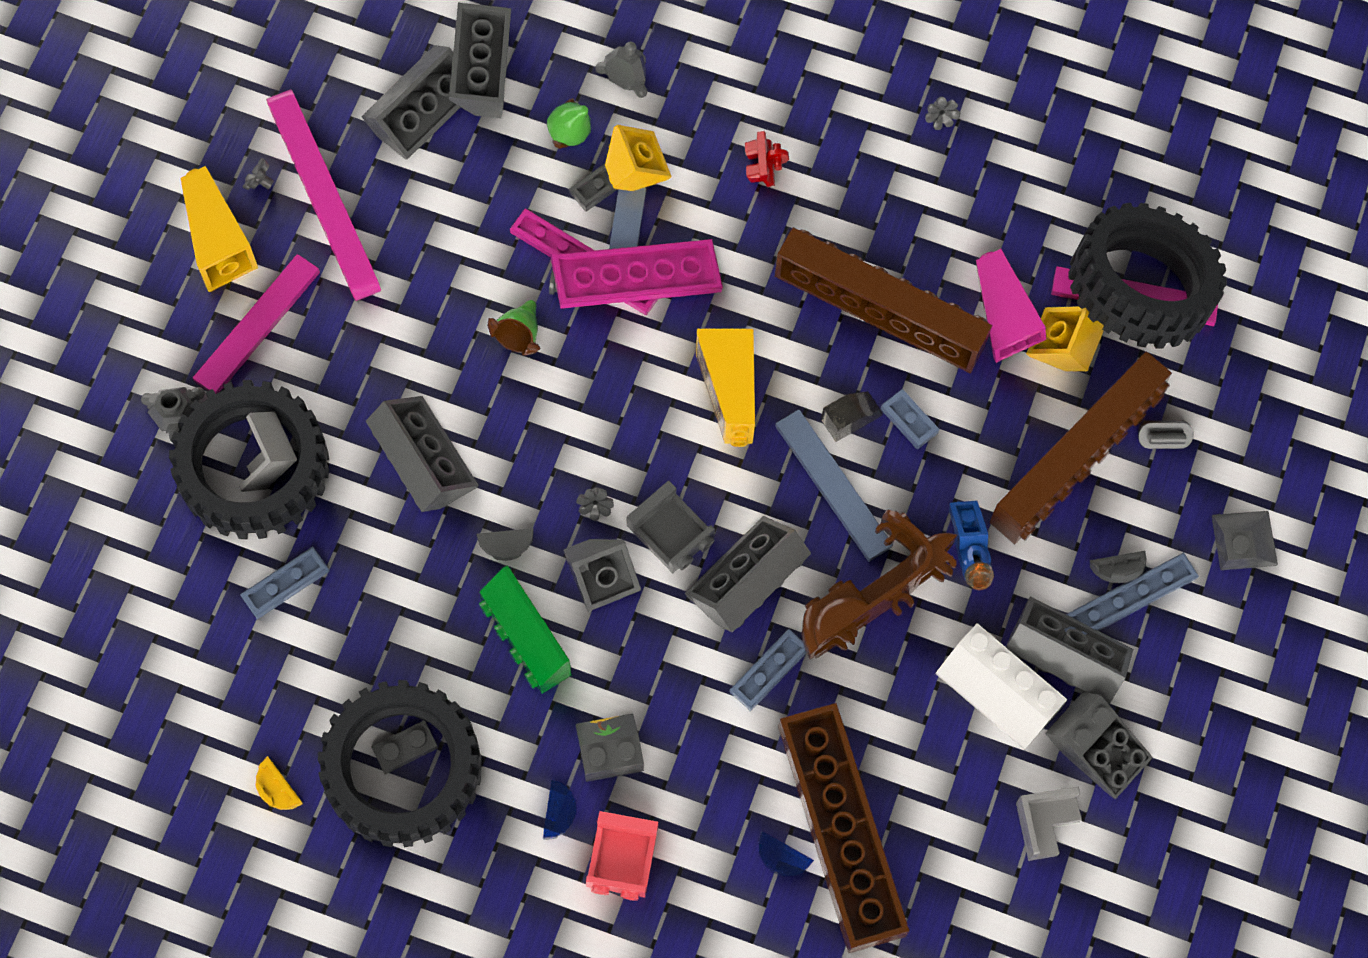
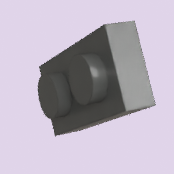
M425 720L371 746L385 775L438 749Z

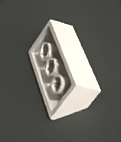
M978 623L959 642L936 672V675L1024 750L1067 701L1063 695Z

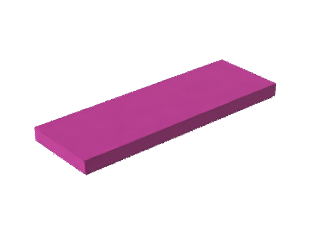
M712 239L554 254L551 257L560 308L719 293L723 289Z

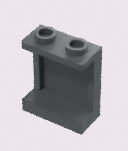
M667 481L626 517L627 527L672 574L678 569L682 571L692 563L693 556L699 550L702 552L706 551L715 541L713 539L715 537V528L712 525L708 527L676 494V487L670 481Z

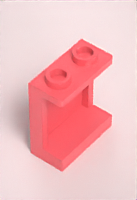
M599 811L598 827L589 873L586 879V887H590L591 892L600 895H609V891L621 893L620 897L628 900L637 901L639 897L645 898L657 837L658 822Z

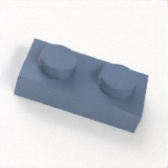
M903 389L881 405L883 413L917 450L939 433L940 429Z

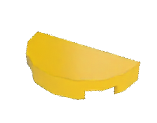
M267 756L260 763L256 775V789L262 800L269 806L280 810L294 809L302 805V801Z

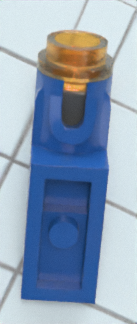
M978 500L949 503V513L954 526V534L958 535L955 545L964 580L975 590L986 589L992 583L994 572L988 550V532Z

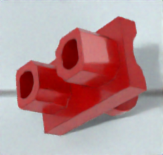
M760 131L757 132V139L745 142L747 158L749 160L758 158L759 162L747 165L746 176L751 183L764 182L767 187L775 186L774 170H782V164L789 160V152L781 149L780 143L772 145V141L766 139V132Z

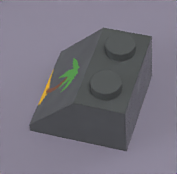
M633 714L576 724L586 782L644 771L640 740Z

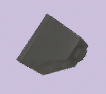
M1269 511L1212 515L1220 570L1278 565Z
M588 539L563 549L571 574L588 612L641 591L624 540Z

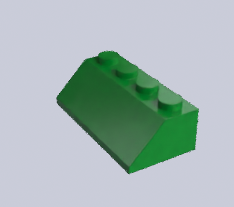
M505 566L480 591L481 602L478 604L487 618L492 616L497 625L494 626V629L501 641L503 642L507 639L512 649L509 650V653L517 665L522 663L527 670L524 676L532 689L538 687L543 694L571 676L570 660L509 566Z

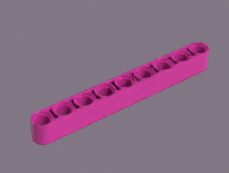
M292 89L267 98L266 101L354 300L358 301L381 292L377 277Z

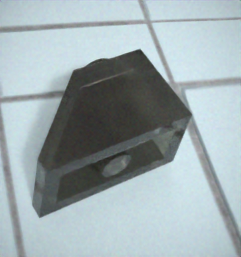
M867 391L847 394L825 406L822 411L821 421L834 441L837 442L883 416V413Z

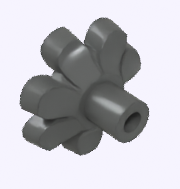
M939 97L934 104H929L927 108L928 113L925 115L926 122H933L935 130H940L943 123L946 127H951L954 124L952 119L960 118L961 113L956 109L958 104L954 100L947 102L944 97Z
M263 158L259 160L258 165L252 170L253 174L249 173L246 176L245 184L243 185L244 189H255L259 184L266 189L272 186L274 180L266 175L269 164Z
M597 487L587 489L585 494H580L576 501L581 505L578 510L579 513L586 515L590 512V519L594 521L599 520V513L606 517L609 516L611 508L614 507L613 499L607 497V491Z

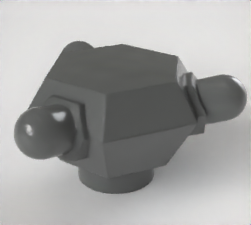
M627 42L625 46H619L605 56L604 62L597 63L595 67L596 72L608 75L609 81L625 90L635 91L639 98H644L647 95V89L644 85L646 83V58L640 50L636 49L637 47L634 42Z
M186 387L159 390L158 393L143 394L141 402L149 409L148 414L160 430L169 433V439L172 442L173 432L180 433L182 430L178 422L182 415L187 417L191 415L193 411L190 405L195 400L199 402L205 396V391L201 387H196L192 390H187Z

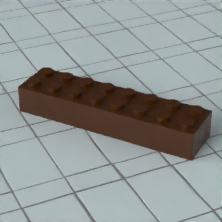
M792 227L777 253L776 278L970 374L986 346L993 325L989 324L985 318L979 315L973 316L963 311L959 305L947 303L939 299L931 291H922L914 287L910 281L904 278L898 279L888 274L882 267H873L863 262L859 256L847 254L839 250L835 244L827 241L823 242L815 238L807 230H798Z
M1146 351L996 505L989 523L1014 545L1021 538L1026 541L1036 530L1035 526L1039 521L1042 520L1044 522L1055 510L1054 506L1059 500L1061 502L1065 501L1072 493V488L1077 482L1082 483L1092 472L1091 468L1095 463L1100 464L1110 453L1111 447L1114 444L1119 445L1124 440L1131 426L1134 425L1136 427L1146 416L1145 412L1151 406L1154 408L1163 399L1164 393L1170 387V384L1167 382L1172 372Z
M837 703L780 718L778 729L848 954L906 937L909 933L907 921Z

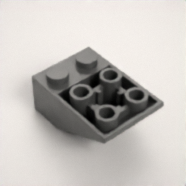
M1082 692L1045 733L1064 756L1113 799H1116L1153 758L1104 698L1097 694Z

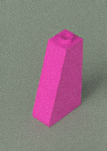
M999 249L995 252L983 254L980 259L976 260L977 274L986 320L989 324L993 325L989 337L993 358L997 363L1046 340V327L1003 251Z

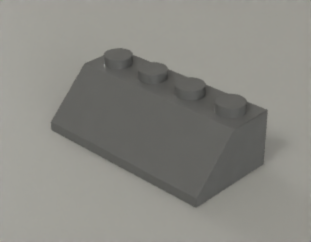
M458 2L449 100L475 116L502 118L511 8Z
M434 45L361 116L379 139L406 160L460 108V106L449 100L453 51L450 47Z
M423 396L383 401L366 420L373 436L381 445L387 458L394 466L401 481L407 487L421 512L441 509L479 486Z
M763 516L685 595L715 624L733 632L744 623L745 619L755 609L764 603V600L775 589L784 583V580L795 569L803 564L811 552L796 530Z
M1031 596L1006 646L1019 659H1024L1036 665L1041 671L1051 673L1063 679L1070 686H1076L1091 694L1101 695L1109 704L1126 678L1134 650ZM1068 627H1074V628H1076V629H1068L1067 632H1065V630H1064L1065 628H1068Z

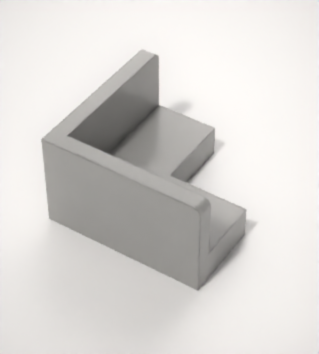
M250 413L246 418L262 452L247 466L250 476L239 486L241 492L267 490L297 461L276 413Z
M1079 786L1023 795L1018 799L1016 806L1028 861L1059 855L1053 827L1079 823L1082 820L1077 796L1080 793Z

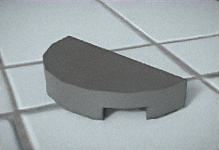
M534 529L478 533L477 538L481 549L496 560L510 561L519 558L532 544Z
M1146 551L1090 560V568L1095 575L1105 581L1126 583L1135 580L1143 573L1147 560Z

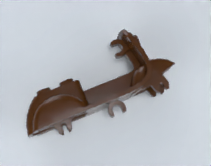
M886 510L875 533L879 534L881 531H885L890 536L884 541L885 546L891 545L896 540L910 551V555L899 565L861 591L856 588L851 580L845 583L841 580L828 590V595L822 599L819 596L815 597L805 605L807 610L804 612L802 622V639L809 659L819 658L836 645L842 650H847L848 647L845 642L855 645L858 630L891 607L894 614L897 616L901 615L902 610L898 606V602L904 601L911 608L914 605V600L909 594L931 576L939 582H944L945 577L943 574L952 577V568H956L957 562L947 552L955 543L958 535L937 533L926 538L911 523L909 517L904 512L899 513L896 510Z

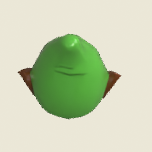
M573 98L556 107L547 119L548 131L553 138L552 142L559 149L579 145L591 133L589 109L585 105L581 106L575 103Z
M528 300L520 307L509 310L497 320L488 318L487 326L491 337H495L506 349L522 353V355L534 354L541 349L539 344H536L538 324L535 301Z

